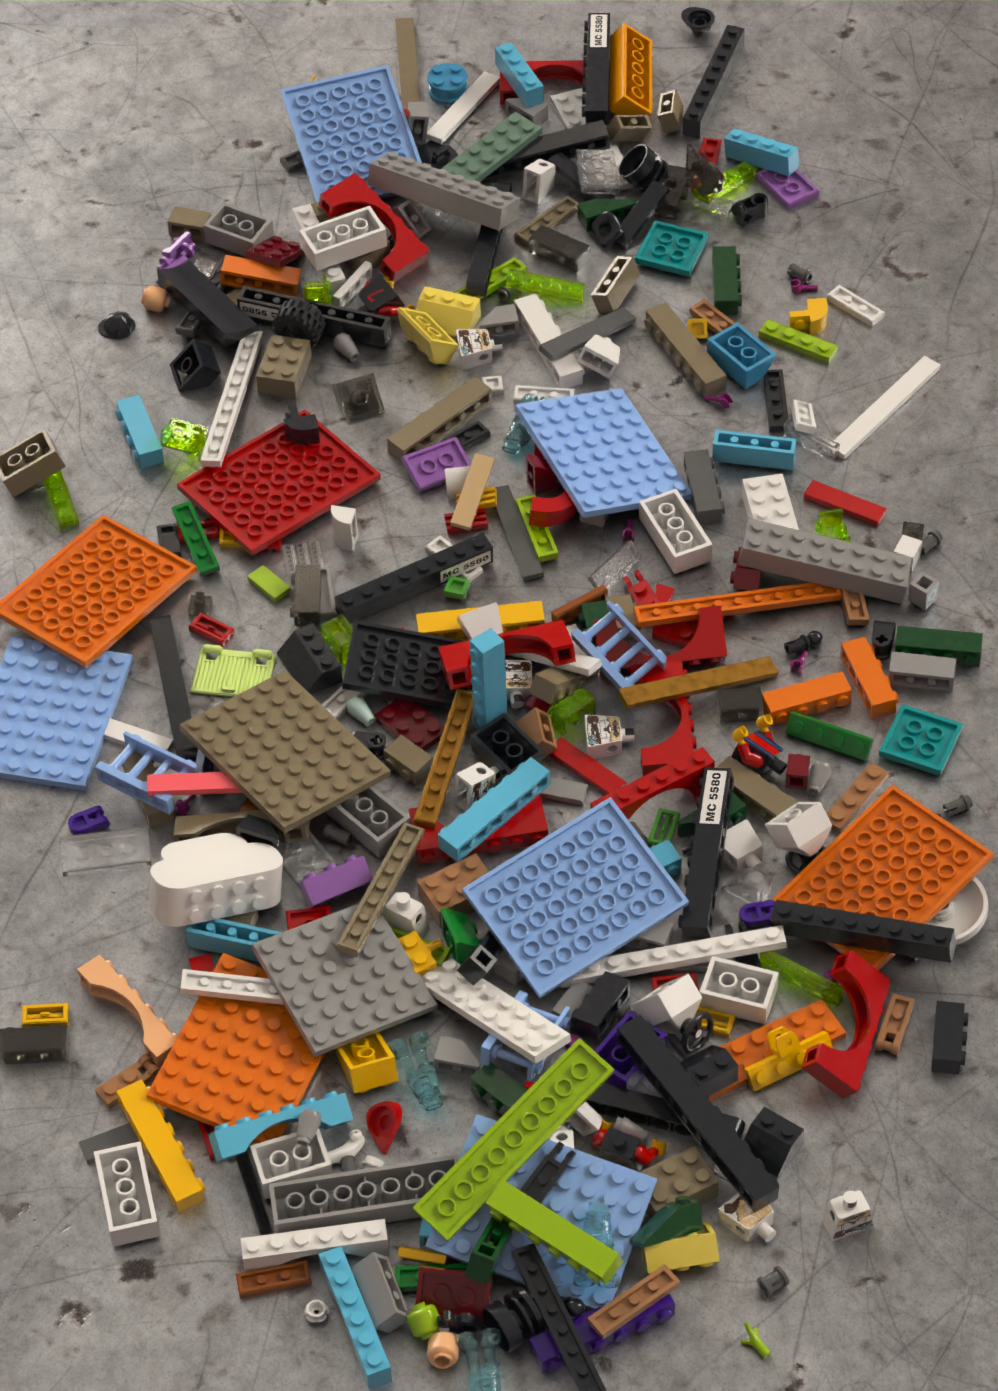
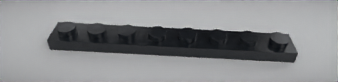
M532 1243L511 1251V1256L543 1317L544 1324L577 1391H607L535 1244Z

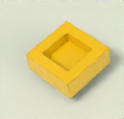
M707 318L687 319V328L695 338H708Z

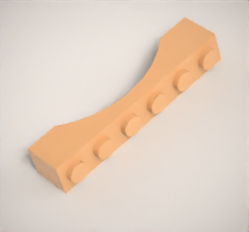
M99 954L79 967L77 971L80 983L92 996L114 1001L125 1007L135 1016L144 1032L143 1044L145 1054L152 1058L154 1065L156 1064L161 1068L178 1035L168 1030L165 1021L155 1016L154 1010L148 1003H143L137 990L131 989L128 986L125 977L115 972V968L109 960L105 961Z

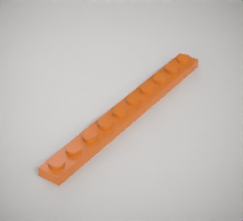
M810 582L634 606L633 613L638 628L698 620V609L702 607L721 605L722 616L838 601L841 600L842 593L840 589Z

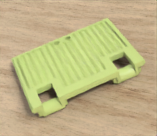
M205 644L201 648L190 693L234 697L271 678L276 655L272 654L270 650L255 649L253 652L225 650L220 645ZM208 653H216V660L207 659ZM258 658H267L266 665L257 664Z

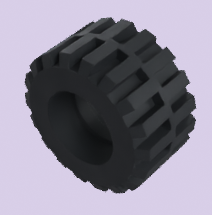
M301 299L286 300L279 308L272 322V331L274 335L310 340L311 348H314L325 329V317L321 315L322 312L316 309L315 305H311L307 301L304 302Z

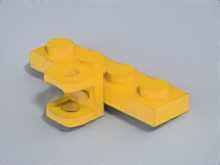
M783 1026L768 1032L767 1041L773 1055L744 1068L750 1089L755 1092L801 1070L808 1048L820 1043L833 1048L828 1032L822 1031L799 1042L794 1032L788 1031Z

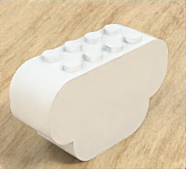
M219 833L170 843L162 849L161 861L155 863L150 869L149 911L157 922L166 926L180 927L271 908L281 900L283 858L277 849L271 845L257 842L247 843L242 837L230 833Z

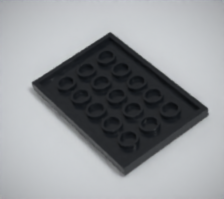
M354 620L342 689L451 709L457 689L472 692V685L471 688L461 687L450 690L441 666L438 647L464 641Z

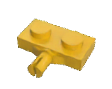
M415 930L398 939L413 963V969L416 974L419 973L422 976L438 968L431 952L443 947L439 938L426 944Z

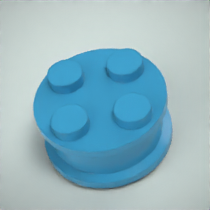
M444 63L434 65L427 75L430 98L441 104H454L468 89V74L460 64Z

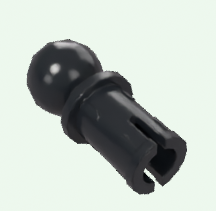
M811 631L807 637L802 634L800 638L784 643L785 652L791 656L803 650L808 651L810 646L818 647L823 642V636L818 631Z
M561 1297L570 1317L577 1318L584 1314L585 1304L581 1299Z

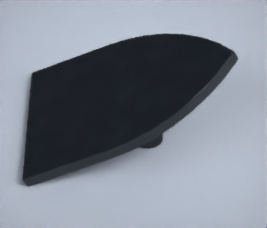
M430 140L417 148L421 162L430 164L431 167L436 169L443 168L458 156L456 151L446 142L439 144Z

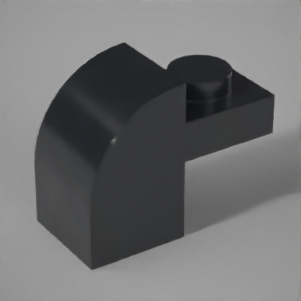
M296 403L288 404V412L285 413V419H283L286 438L296 444L320 442L316 415L299 416Z

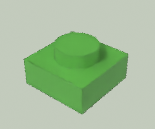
M450 575L444 589V596L464 600L470 587V580Z

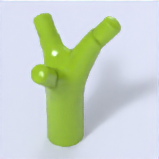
M745 1322L744 1326L750 1339H741V1344L753 1346L763 1359L767 1358L771 1352L760 1339L758 1328L755 1327L752 1330L749 1323Z

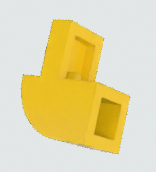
M807 299L806 310L789 311L788 326L796 330H809L810 335L823 331L827 325V299Z

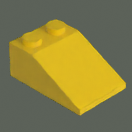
M379 1032L335 1049L347 1082L354 1094L358 1092L364 1093L369 1089L388 1086L393 1082L399 1081L395 1056Z

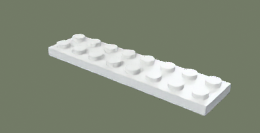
M582 88L550 96V102L565 129L585 125V117H582V106H585L582 105V94H586V92H582ZM610 137V149L580 156L589 175L610 193L634 188L633 184L628 183L619 175V165L623 156L615 141L612 142Z
M452 958L445 961L442 966H438V968L421 976L434 998L535 1064L571 1042V1036L568 1032L485 979L481 978L473 986L456 971L461 964Z

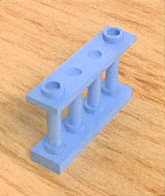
M610 600L606 603L609 613L590 629L581 632L576 628L571 632V639L587 656L601 659L602 666L599 668L600 671L617 689L633 686L657 664L663 670L667 668L666 655L660 649L656 650L623 615V609L618 604L614 605ZM616 618L623 628L602 646L595 647L591 643L592 637ZM630 634L637 643L615 662H609L605 658L606 653ZM644 649L652 658L631 676L624 678L619 673L621 671L620 668Z
M125 731L123 735L126 747L112 764L100 761L95 766L98 780L170 815L174 810L172 795L167 793L148 796L147 782L137 779V776L151 760L161 764L154 774H165L169 768L179 773H198L197 765L191 760L183 759L142 739L137 734L133 735ZM134 751L143 755L129 773L118 770Z
M519 990L515 996L516 1000L563 1030H569L572 1022L569 1017L570 1007L566 1006L560 1016L531 1007L527 1003L528 993ZM489 1034L481 1046L480 1064L489 1066L493 1059L501 1058L527 1067V1080L530 1082L536 1073L540 1074L546 1060L544 1058L535 1064L524 1056L501 1049L504 1043Z

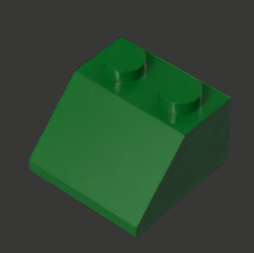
M442 908L440 909L442 936L447 947L451 948L453 960L462 964L481 940L476 935L478 934L477 927L474 921L470 922L467 914Z

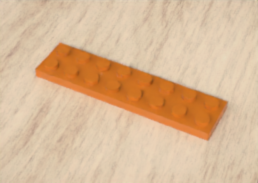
M820 999L719 1046L725 1048L738 1064V1081L708 1096L709 1100L712 1101L748 1084L744 1068L773 1055L767 1041L768 1032L783 1026L788 1031L794 1032L799 1042L822 1031H826L833 1044L846 1038V1031L824 1000Z

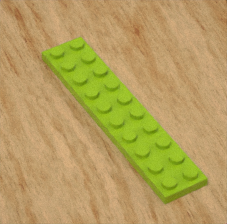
M579 1038L418 1201L413 1210L445 1241L449 1242L486 1204V1201L502 1179L508 1182L614 1073V1068Z

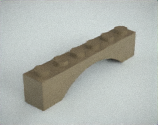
M261 810L176 816L173 836L175 842L219 833L236 835L237 826L249 814L268 820L280 840L286 843L308 841L310 820L284 834Z

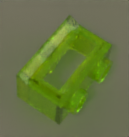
M171 417L169 423L161 431V446L198 455L205 447L208 438V427Z
M842 508L818 511V519L814 521L816 533L820 532L821 536L828 537L826 528L833 527L836 535L834 539L851 543V537L847 536V525L842 523Z
M342 613L337 618L320 625V634L340 664L347 662L353 629ZM342 631L348 643L341 645L334 633Z
M584 687L576 690L551 708L553 727L561 735H566L565 720L568 719L574 725L579 724L580 716L577 712L583 708L591 715H595L596 698Z

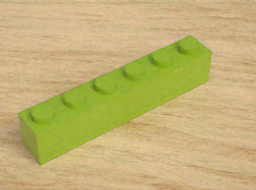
M503 1179L486 1201V1205L490 1209L489 1214L494 1219L500 1222L503 1219L509 1223L508 1226L516 1233L520 1234L522 1231L527 1234L528 1240L536 1246L544 1245L547 1247L549 1254L557 1259L561 1256L567 1260L566 1264L575 1271L581 1269L586 1272V1277L596 1284L600 1281L607 1286L623 1264L619 1253Z

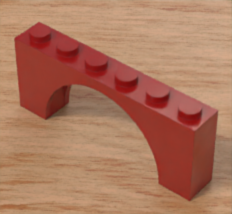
M583 60L526 61L540 81L565 79L578 83L581 86L582 82L586 81L583 80V69H586L583 68ZM609 60V81H610V60ZM500 72V105H505L506 99L519 97Z
M356 173L320 194L318 206L330 218L371 206L379 220L389 229L394 240V248L382 260L380 271L389 277L390 281L396 282L427 262L430 251L427 245L416 237L414 231L409 229L403 220L394 214L390 206L379 198L377 192L373 191L366 181Z
M721 605L698 609V623L693 638L683 649L666 656L667 662L682 661V663H689V666L701 665V661L710 660V664L723 662L722 659L727 657ZM616 618L594 636L596 647L602 646L619 631ZM594 620L593 625L596 624L599 620ZM623 638L606 653L605 658L609 662H615L631 646ZM639 652L623 665L620 670L631 673V665L645 664L652 657Z
M563 620L498 634L504 640L505 655L513 653L537 654L548 658L555 666L576 662L574 645ZM470 640L438 647L441 666L450 690L470 686L472 676L470 669L471 656L469 654Z
M682 661L667 662V668L664 670L657 664L634 685L687 674V669L683 670ZM644 664L631 665V675ZM690 696L664 701L677 713L680 725L676 732L666 741L652 747L641 748L642 777L693 752V749H697L696 736L691 735V732H694V720H689V716L692 715V705L687 703V699H690Z
M701 747L591 802L590 809L611 797L629 820L636 810L649 799L664 791L676 788L684 789L696 803L697 796L701 795L699 786L700 776L704 775L705 767L715 768V761Z
M540 794L466 856H471L475 853H496L503 850L528 847L548 836V827ZM418 807L408 809L412 825H414V817ZM439 821L435 829L415 825L425 829V834L415 851L418 864L453 859L439 848L438 834L445 826Z
M852 950L836 956L830 975L839 982L851 1001L855 1015L853 1041L846 1051L830 1048L823 1043L808 1048L801 1069L841 1098L855 1094L861 1086L860 1081L867 1066L866 1061L872 1049L873 1038L878 1030L877 1025L883 1013V1005L889 993L888 988L891 979Z

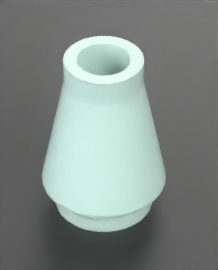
M354 696L347 702V712L366 727L371 726L376 721L364 698Z

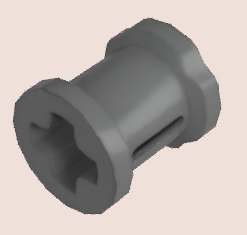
M776 1266L773 1268V1272L767 1276L757 1278V1284L765 1296L771 1297L775 1290L781 1286L789 1285V1279L783 1269Z

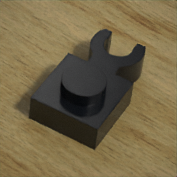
M445 1310L444 1317L437 1316V1326L449 1328V1332L471 1337L483 1328V1318L463 1312L460 1315H455L454 1312Z

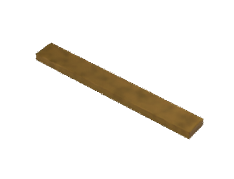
M770 656L620 688L617 694L625 709L628 710L777 677L779 671Z
M461 689L456 691L414 817V825L436 828L472 718L473 698L471 691Z

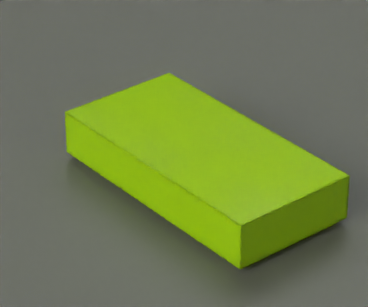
M264 565L247 576L251 584L275 603L291 592L290 586Z

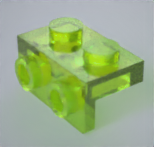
M322 274V281L303 282L304 299L332 305V295H328V292H331V282L327 281L326 274Z

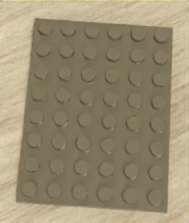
M283 671L180 724V731L284 834L390 777L391 770L287 671Z

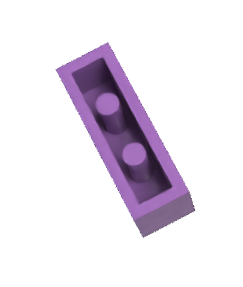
M355 854L344 859L345 863L337 866L336 863H333L323 868L325 872L317 875L314 871L303 876L304 880L299 885L309 908L371 883L373 877L364 856L357 858Z

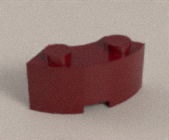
M739 547L738 551H734L733 563H736L735 572L731 571L730 584H734L733 588L758 590L762 570L738 565L741 547Z

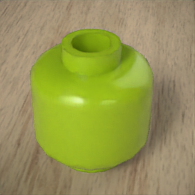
M423 1301L411 1307L412 1312L407 1315L406 1319L414 1337H421L422 1340H425L433 1334L440 1332L439 1328L441 1327L437 1326V1316L440 1315L435 1305H426Z

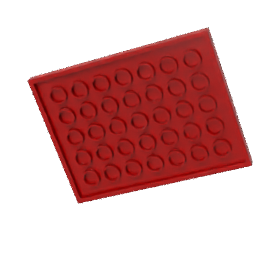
M306 410L298 413L299 416L311 415ZM318 420L320 442L312 444H296L288 440L284 434V422L225 455L221 467L206 466L178 482L177 489L253 556L329 511L331 505L337 506L381 480V474Z

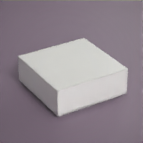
M502 376L482 377V382L491 388L492 396L504 394Z

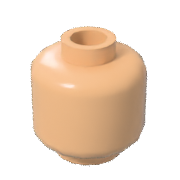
M154 285L148 286L147 289L144 288L141 304H144L146 310L161 313L164 307L168 308L170 296H167L165 288Z
M444 1331L433 1334L427 1344L428 1361L438 1369H447L455 1365L459 1357L460 1344L458 1338Z

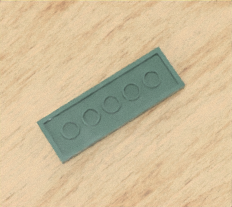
M514 112L441 169L447 170L450 174L462 175L465 179L480 182L540 136L542 128L519 113Z

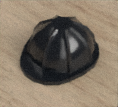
M689 7L681 13V19L693 33L702 34L709 31L715 22L713 12L705 8Z
M120 311L110 313L108 318L102 320L98 325L99 333L104 337L112 339L126 338L132 335L136 328L135 321L129 314Z

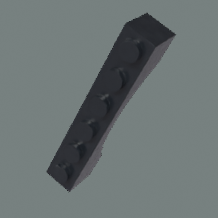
M490 930L487 931L456 970L473 986L488 973L503 951L502 946Z

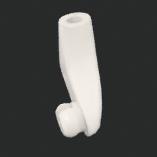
M352 1130L349 1134L350 1139L343 1146L327 1152L331 1164L340 1163L341 1158L347 1155L355 1157L365 1143V1137L360 1130Z

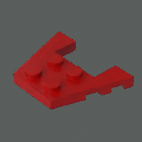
M657 583L656 596L660 602L671 601L675 595V588ZM698 620L655 625L652 629V639L684 648L693 638Z

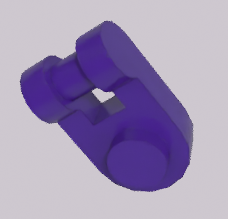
M97 805L72 815L68 820L69 831L73 835L82 836L98 829L105 830L110 826V822L104 816L102 807Z
M767 900L743 905L739 911V921H744L746 927L768 924L772 926L770 917L775 902Z

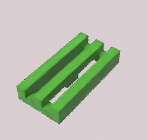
M662 808L658 809L648 838V847L664 842L663 839L671 816L674 818L666 840L669 839L672 843L680 819V812ZM663 815H666L659 838L656 840L655 836Z

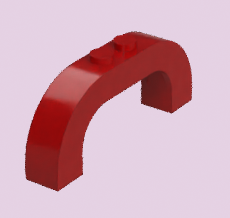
M534 442V455L544 458ZM564 489V492L555 498L532 496L529 525L551 527L569 521L576 514L577 508L566 490Z

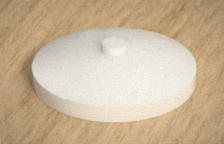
M974 877L927 924L953 928L955 930L956 945L969 940L983 927L988 916L989 905L984 886Z

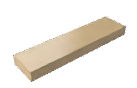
M475 453L450 522L451 526L471 530L495 458Z

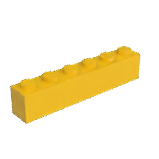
M542 601L498 605L503 633L540 625L541 622L545 623ZM481 607L416 614L417 632L468 641L458 624L457 618L461 614Z
M141 1079L116 1091L118 1103L179 1213L204 1201L203 1191H205V1186L200 1177L196 1179L194 1175L195 1168L191 1160L185 1159L183 1155L185 1150L180 1140L175 1141L173 1137L175 1132L171 1123L164 1121L163 1117H165L161 1105H156L154 1100L146 1098L150 1086L146 1087Z

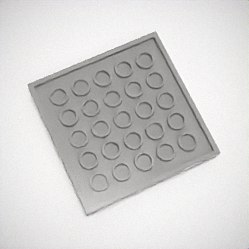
M359 904L252 943L254 954L314 1057L416 1018L437 1008L436 1001L419 973L416 974L414 971L413 963L382 913L357 958L336 951V945Z

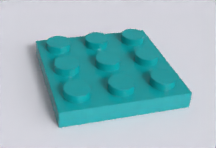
M654 220L635 257V263L690 277L709 239V233Z
M902 704L879 750V756L941 776L963 730V724Z

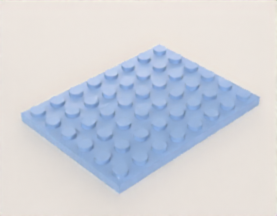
M388 65L280 89L316 202H319L320 194L354 173L363 178L368 185L370 163L388 152H396L399 156L413 158L416 162L422 163ZM368 185L373 191L377 192L380 199L396 195Z
M622 388L515 405L514 411L583 518L639 509V501L673 489L678 490L684 501L691 500L693 494Z
M11 636L0 663V778L86 791L104 742L106 727L109 719L113 717L131 668L133 655L105 651L85 668L38 640Z
M611 797L462 888L464 896L539 999L689 904V900Z
M476 1114L459 1160L497 1121ZM548 1140L513 1175L508 1183L520 1190L546 1154L549 1155L557 1142ZM564 1145L563 1150L555 1160L561 1163L571 1150L576 1152V1156L542 1205L619 1253L623 1264L606 1286L600 1281L596 1284L586 1277L587 1273L581 1269L575 1271L566 1264L567 1260L561 1256L559 1259L553 1257L547 1252V1247L540 1244L536 1248L560 1297L579 1298L583 1301L586 1308L594 1310L608 1304L615 1298L634 1246L630 1244L629 1239L640 1230L657 1183V1178ZM485 1204L449 1242L445 1241L432 1228L425 1249L447 1255V1257L468 1264L473 1248L492 1217L489 1214L490 1209ZM512 1231L493 1274L525 1285L511 1256V1251L532 1244L528 1240L527 1234L522 1231L520 1234Z

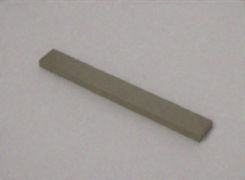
M413 18L395 19L402 107L408 110L409 101L420 102L414 20Z
M404 822L336 945V951L358 957L421 842L425 829Z

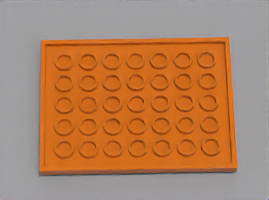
M102 515L0 600V619L87 668L197 572V567L109 517Z
M892 784L772 900L774 902L782 900L927 924L994 859V853ZM826 942L841 954L852 950L877 970H880L896 955L894 953Z
M226 953L221 955L213 970L215 973L268 978L263 968ZM199 996L153 1081L146 1098L213 1127L228 1123V1126H233L237 1124L236 1120L250 1116V1119L253 1120L259 1118V1113L272 1110L274 1114L280 1112V1107L293 1104L294 1107L299 1106L325 1053L316 1057L313 1056L284 1005ZM290 1122L277 1124L265 1129L252 1143L257 1144L284 1136Z

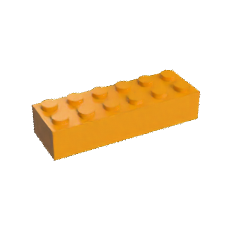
M623 23L610 35L609 110L617 115H648L650 117L652 115V40L626 23Z

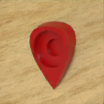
M393 1101L375 1104L369 1108L366 1114L368 1130L384 1155L387 1154L402 1120V1107L399 1103Z

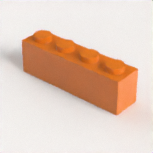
M225 255L221 268L220 284L237 288L247 286L296 297L300 285L301 269L288 266L278 268L251 259Z
M866 637L842 642L840 657L870 718L874 719L896 713V703L899 702L896 691H892L888 675H884L882 663L879 659H876L873 645L868 643Z
M843 671L762 693L761 707L765 715H771L773 719L771 725L782 724L789 720L792 711L808 716L851 704L852 689Z

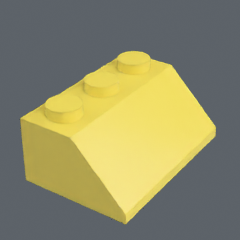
M427 286L424 287L416 307L417 311L426 312L454 339H456V330L474 329L481 316L480 298Z
M399 307L397 312L400 326L407 334L406 337L418 346V350L429 357L428 360L436 365L439 363L448 365L459 345L426 312Z
M708 1221L703 1222V1230L645 1248L640 1247L647 1273H653L664 1264L670 1270L685 1271L690 1269V1266L709 1267L714 1264L713 1262L720 1261L716 1233Z

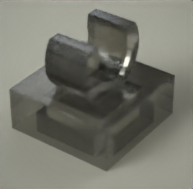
M903 522L902 535L923 540L924 524Z
M196 591L195 595H191L188 615L197 617L201 612L210 616L212 596H205L204 592Z

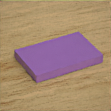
M767 169L755 173V179L787 210L819 196V190L797 169L790 176Z
M457 437L415 451L401 458L418 492L445 483L446 468L471 466Z

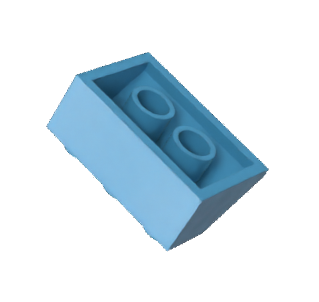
M738 322L710 337L707 342V352L724 372L745 389L759 382L777 358L776 353Z

